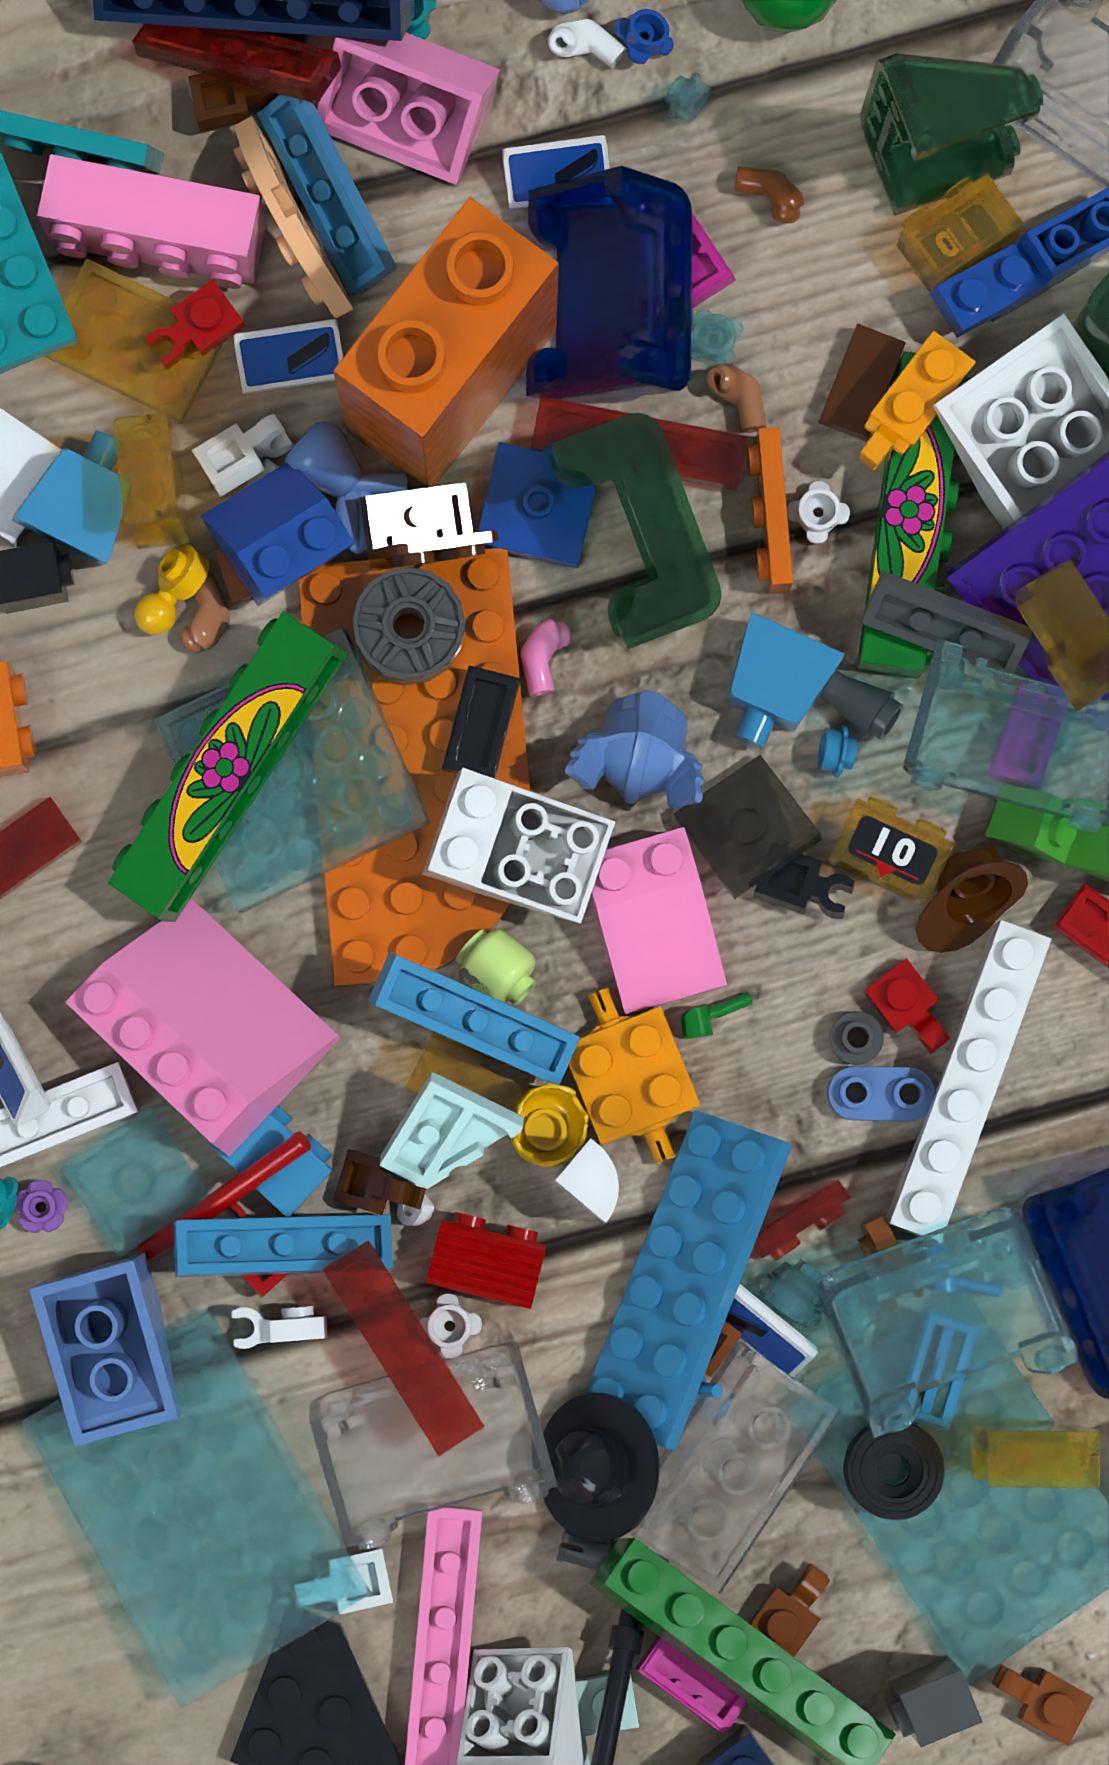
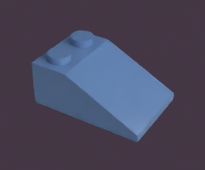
M146 1252L47 1279L29 1289L74 1447L180 1417L161 1305Z

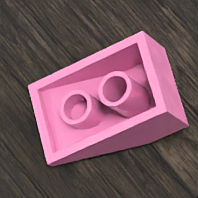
M685 827L606 849L590 898L624 1014H632L727 986L700 877Z

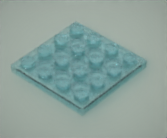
M339 628L325 635V637L349 652L348 656L215 860L216 867L235 912L244 913L431 823L348 631L343 628ZM229 683L154 719L173 766L185 754H191L202 737L199 735V730L203 721L214 709H220L231 691L228 690Z

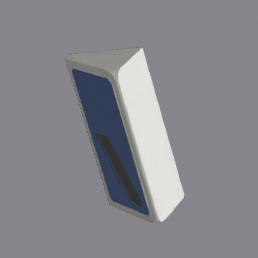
M604 135L511 147L502 150L509 210L612 197L613 195L607 142Z
M336 319L233 335L243 395L335 381L333 370L343 359L339 327Z
M0 1012V1099L13 1124L21 1126L50 1110L49 1105L51 1103L11 1027Z
M739 1284L725 1321L743 1333L739 1338L740 1341L785 1378H793L818 1353L817 1347Z

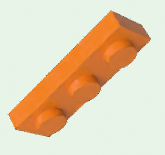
M780 427L758 428L755 444L747 445L749 477L758 476L760 496L751 497L753 528H763L764 548L756 549L758 580H767L768 594L789 593L793 585Z

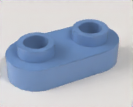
M847 1067L837 1072L827 1087V1100L831 1109L839 1117L852 1121L910 1122L918 1120L928 1113L935 1095L934 1084L929 1076L919 1069L910 1067ZM858 1083L864 1088L865 1097L860 1103H852L847 1099L846 1088L849 1084ZM904 1084H911L917 1089L918 1099L914 1104H905L900 1099L899 1091Z

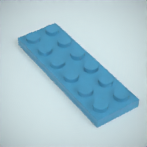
M698 1110L694 1111L585 1393H608L623 1398L632 1404L645 1418L654 1435L656 1444L676 1451L792 1148L791 1144Z

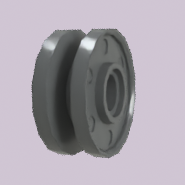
M413 567L389 570L369 582L357 599L352 620L357 651L368 668L386 681L405 685L429 682L447 671L460 653L465 632L462 604L450 584L431 571ZM413 614L422 620L424 629L419 636L405 639L395 632L393 628L395 621L402 615Z

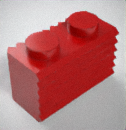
M458 1212L454 1213L453 1222L441 1219L426 1283L531 1309L546 1250V1245L536 1243L539 1232L507 1225L505 1235L484 1230L486 1219Z

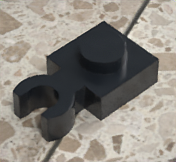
M772 844L756 885L754 898L805 915L810 901L818 904L820 910L826 916L834 919H843L846 906L831 901L829 894L835 890H842L852 894L855 881L843 874H833L828 877L820 876L822 860Z

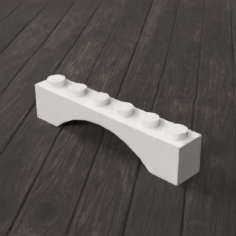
M1003 920L992 926L974 975L965 1010L945 1069L887 1212L886 1220L889 1226L933 1243H941L1052 940L1051 938Z

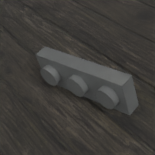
M883 570L861 619V623L1008 680H1011L1031 639L1032 628Z

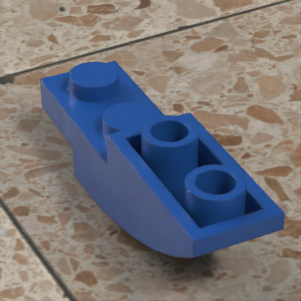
M1109 187L1029 230L1016 243L935 286L929 295L955 336L958 338L989 320L994 322L1109 252Z

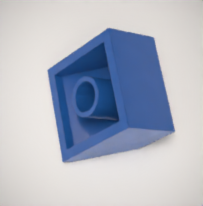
M285 463L201 515V519L257 606L262 605L345 553L355 544L328 499L300 470L293 469L288 463Z

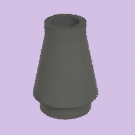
M836 671L831 676L821 694L822 699L829 702L866 738L873 735L879 740H883L893 728L903 709V704L894 699V692L850 678L839 671Z

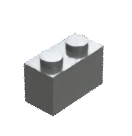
M949 1657L888 1681L894 1695L886 1698L885 1701L896 1728L900 1729L903 1737L912 1735L921 1748L983 1722L962 1670Z

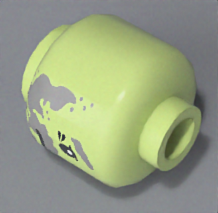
M483 929L478 931L464 945L455 960L460 964L457 977L461 984L501 1002L507 1003L510 1001L514 1006L521 1003L536 984V981L530 977L536 963L534 956L502 929H496L489 933Z

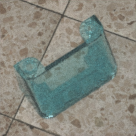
M937 639L903 763V770L911 775V783L930 790H941L942 786L945 785L1070 819V826L1085 832L1100 833L1102 826H1109V698L1101 700L1104 690L1093 688L1090 695L988 668L986 667L988 660L977 657L973 666L969 664L970 662L961 656L964 645Z
M1001 1207L841 1265L829 1271L818 1285V1295L831 1342L874 1438L889 1432L902 1431L909 1427L921 1410L919 1393L1020 1356L1028 1371L1042 1374H1054L1068 1365L1079 1362L1076 1345L1030 1234L1018 1211L1012 1208Z

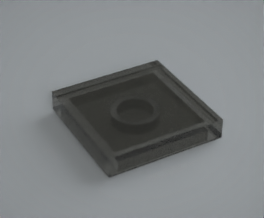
M761 755L704 792L700 803L685 805L673 813L676 822L681 828L685 827L688 838L734 899L822 840L818 829Z

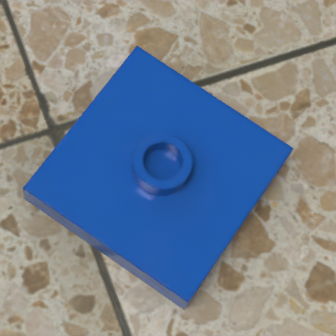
M498 442L478 533L497 530L499 541L485 543L484 548H501L508 550V554L578 569L601 464Z

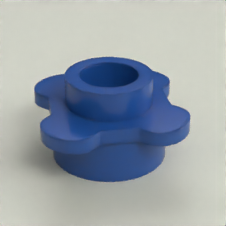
M639 10L632 15L630 20L620 18L614 26L616 36L623 39L629 50V59L636 64H645L649 57L657 54L667 56L673 49L674 43L672 38L669 37V25L666 19L654 10ZM640 35L645 36L648 40L643 39Z

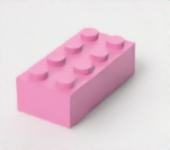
M50 154L37 217L50 244L56 246V251L65 256L86 258L88 252L108 256V262L124 268H137L139 263L159 266V272L175 278H189L190 273L210 276V281L214 280L217 285L234 289L240 288L241 283L255 285L268 226L260 195Z

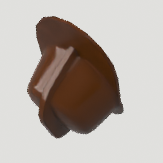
M987 841L980 842L974 848L959 851L948 857L941 865L937 875L938 893L919 915L916 926L918 941L927 950L939 953L956 951L972 944L1024 895L1028 886L1026 872L1019 865L1004 861L997 853L995 847Z

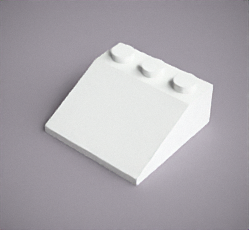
M1065 314L1059 316L933 405L979 495L1003 530L1109 451V379Z

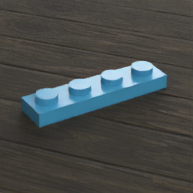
M291 85L259 111L257 115L349 295H361L397 269V266L305 86Z
M389 952L368 999L370 1004L545 1081L559 1085L580 1039V1036Z
M391 1214L175 1220L173 1223L175 1277L390 1271L393 1269Z

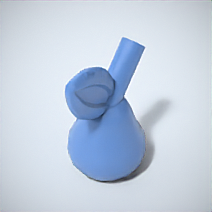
M322 421L315 423L285 458V463H288L293 469L300 470L320 491L338 498L335 512L355 542L349 548L355 554H360L367 549L360 497L407 491V476L405 472L362 474V468L351 450L346 435L339 427L330 422Z

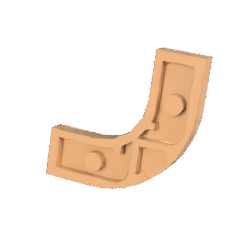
M248 117L234 125L240 146L233 149L244 170L241 173L243 180L251 194L260 195L261 199L264 198L283 234L276 238V242L289 265L292 267L300 263L307 274L301 280L314 304L318 306L324 302L336 319L353 309L347 290L301 214L286 183L277 155L253 117Z

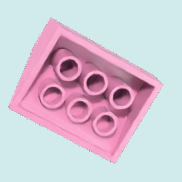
M193 899L189 900L176 922L161 920L104 961L65 1002L204 1137L229 1157L341 1039L338 1034Z

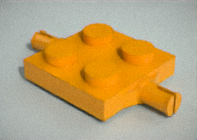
M608 987L599 990L606 1011H604L596 992L587 996L590 999L600 1025L587 1036L579 1039L569 1062V1067L601 1146L625 1136L644 1135L654 1159V1164L663 1162L664 1159L657 1141L660 1142L666 1160L676 1156L664 1126L670 1123L677 1115L701 1106V1103L662 1007L659 1006L637 1016L619 1017Z

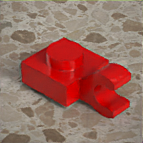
M907 958L863 991L895 1034L909 1025L930 1054L934 1053L951 1039L938 1021L927 1011L938 1003L939 999Z

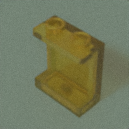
M167 412L116 418L113 425L123 516L128 526H134L137 548L146 549L191 543L180 444Z
M971 1423V1478L986 1479L987 1484L991 1487L1098 1488L1100 1485V1432L1081 1425Z

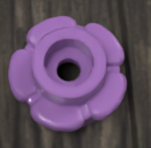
M37 1180L31 1182L28 1185V1189L21 1190L17 1194L15 1212L20 1215V1225L32 1233H38L40 1230L45 1232L56 1230L64 1221L63 1214L68 1207L67 1197L60 1188H53L52 1183L49 1181ZM38 1202L45 1203V1211L38 1212L36 1210Z

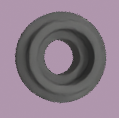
M852 1011L842 1015L835 1021L830 1031V1044L833 1052L839 1059L848 1064L860 1065L873 1060L883 1046L884 1034L881 1025L873 1016L865 1012ZM861 1028L865 1031L867 1041L863 1047L856 1048L850 1045L847 1039L850 1029Z

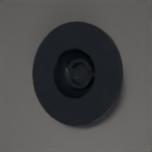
M587 1393L574 1397L563 1404L554 1413L543 1432L537 1458V1473L541 1494L554 1519L566 1531L576 1537L588 1541H609L631 1532L639 1525L651 1508L659 1482V1454L654 1435L642 1414L623 1398L608 1393Z

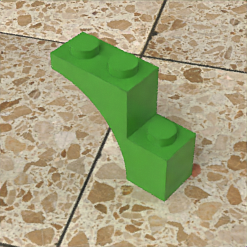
M1002 787L985 837L1014 853L1055 863L1109 882V819L1081 814L1052 796Z

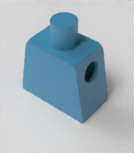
M95 430L83 456L64 447L14 513L11 521L101 566L107 564L112 553L132 482L112 471L124 444L108 434Z
M752 612L745 629L727 702L731 705L745 710L735 737L750 746L764 749L774 724L794 732L831 676L837 670L845 653Z

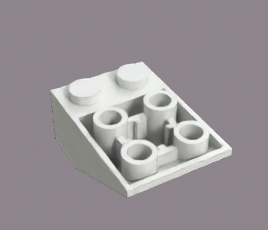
M462 768L456 773L422 874L478 894L581 924L615 821Z
M569 1647L474 1649L457 1765H584L572 1649Z

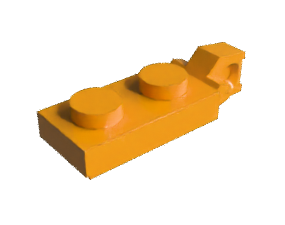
M933 330L870 413L869 420L864 428L871 432L873 436L861 450L860 456L857 459L875 471L891 449H894L900 455H903L908 448L911 450L937 416L933 405L960 386L974 367L976 361Z

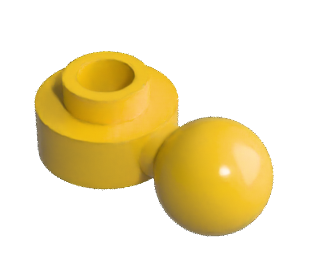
M183 545L177 549L169 550L162 557L157 569L159 591L145 595L138 601L135 607L134 618L136 624L143 632L149 635H162L173 627L177 617L176 602L192 597L200 589L207 577L210 566L207 556L191 545Z

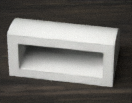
M590 1138L555 1180V1183L602 1223H606L617 1203L619 1192L618 1176L609 1155Z

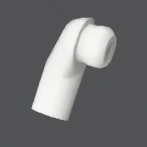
M590 19L559 24L548 37V46L557 56L573 57L593 53L610 68H614L627 51L625 45Z

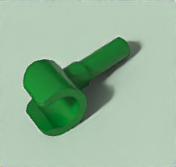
M746 992L719 1004L699 1006L685 1011L681 1016L684 1039L712 1036L711 1019L720 1018L752 1005L750 994Z

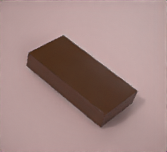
M857 323L818 423L867 442L871 432L866 430L864 426L869 420L870 413L887 392L906 342Z

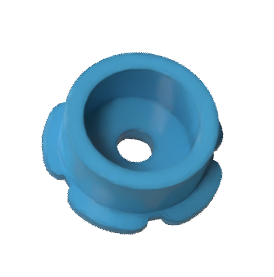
M841 726L840 730L825 728L819 745L818 770L832 772V775L836 778L840 777L843 769L851 770L856 758L857 739L848 737L849 732L846 726Z

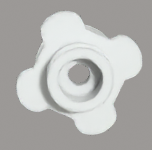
M822 481L810 484L808 492L799 501L790 502L787 507L788 519L791 522H798L807 532V540L813 544L824 543L828 538V532L836 525L845 524L850 516L849 507L845 503H840L836 495L830 491L829 485ZM820 508L823 511V515L816 517L813 514V510Z
M443 1294L437 1299V1308L429 1317L420 1319L417 1329L423 1339L433 1340L441 1347L442 1355L452 1359L461 1355L462 1345L470 1335H476L480 1332L482 1321L478 1314L468 1313L459 1305L458 1298L455 1295ZM447 1321L454 1322L455 1328L453 1331L445 1329L444 1325Z

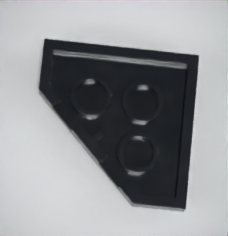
M290 1603L230 1759L231 1762L239 1765H403L384 1725L381 1713L364 1674L361 1672L349 1645L350 1642L341 1622Z

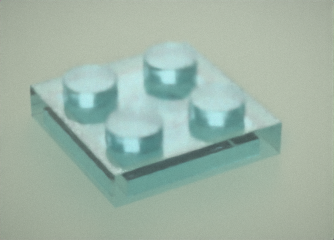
M152 1108L146 1109L60 1168L119 1257H123L135 1249L143 1241L209 1195Z

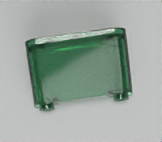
M896 53L876 61L861 109L860 120L868 149L894 216L1011 175L1015 165L1014 156L1020 155L1021 149L1013 126L1005 125L1020 119L1024 123L1036 119L1041 110L1040 106L1043 105L1042 90L1038 79L1033 73L1026 75L1020 66Z

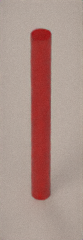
M302 1132L292 1135L136 1247L137 1253L146 1252L148 1262L154 1261L174 1246L173 1223L175 1220L213 1219L311 1149L308 1138Z

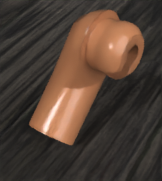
M728 363L711 367L706 375L707 386L717 396L737 407L741 432L752 433L757 432L758 428H767L759 382L753 376Z
M213 573L207 574L204 583L194 594L199 609L190 626L184 627L182 631V642L191 652L198 653L204 649L209 650L219 642L229 623V610Z

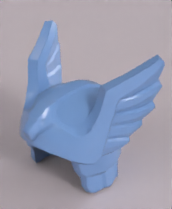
M645 690L640 693L617 698L613 701L606 711L601 732H591L586 734L584 738H579L578 746L571 751L572 759L565 768L566 775L578 782L584 789H594L599 779L603 777L616 789L623 801L628 804H636L639 800L664 790L667 794V804L675 809L685 805L700 803L703 799L700 786L704 783L700 772L702 764L697 761V757H694L692 753L685 751V740L688 731L686 717L671 701L655 691Z

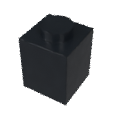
M53 541L0 551V606L7 614L69 602L66 586L75 585L69 554L60 555Z

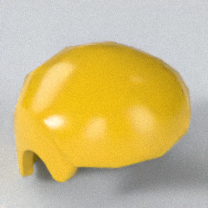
M549 1082L527 1089L512 1104L511 1111L523 1116L524 1124L521 1132L510 1138V1141L519 1155L529 1164L541 1167H555L571 1161L584 1146L589 1115L577 1099L576 1091L572 1088Z

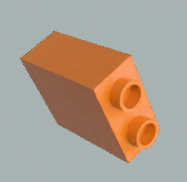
M469 197L333 370L346 431L397 470L405 472L406 476L421 488L435 487L556 332L559 262L472 197Z

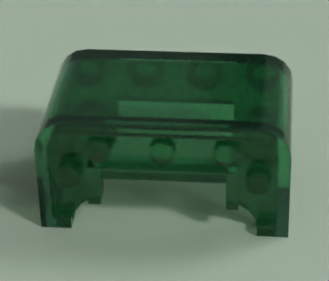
M642 413L627 414L543 446L552 472L557 480L565 486L578 489L591 485L596 486L611 479L615 486L648 575L647 578L623 586L615 591L609 600L607 607L608 621L619 646L626 649L633 648L701 622L714 614L720 605L722 596L720 584L663 430L656 420Z

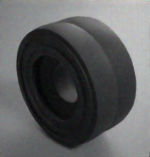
M884 1419L867 1425L854 1436L845 1453L843 1472L850 1494L865 1510L883 1519L904 1520L919 1515L933 1504L943 1486L945 1466L940 1448L925 1430L908 1421ZM891 1453L903 1455L909 1464L907 1478L898 1485L884 1483L878 1472L880 1461Z

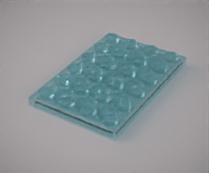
M966 1290L930 1311L980 1327L949 1432L895 1415L924 1316L786 1408V1411L952 1661L962 1670L966 1682L971 1684L1109 1589V1503ZM935 1325L911 1405V1409L917 1411L920 1408L943 1330L941 1326ZM954 1332L930 1415L940 1417L963 1339V1333ZM899 1419L917 1425L935 1440L942 1453L945 1475L941 1491L929 1508L912 1518L888 1520L877 1517L860 1506L847 1488L843 1472L846 1450L851 1440L860 1430L879 1420ZM898 1453L886 1455L879 1463V1476L888 1485L902 1483L909 1474L908 1461L903 1455Z
M210 1310L166 1335L180 1411L179 1418L74 1447L61 1399L22 1421L180 1708L187 1706L372 1595L225 1333Z

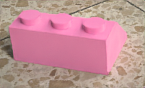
M405 33L402 41L336 37L317 111L329 135L457 185L487 115L500 69L409 33Z

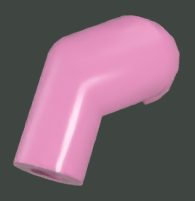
M546 619L536 624L520 651L530 697L546 695L555 691L548 662L557 649L568 646L571 640L570 628L561 620L553 621Z

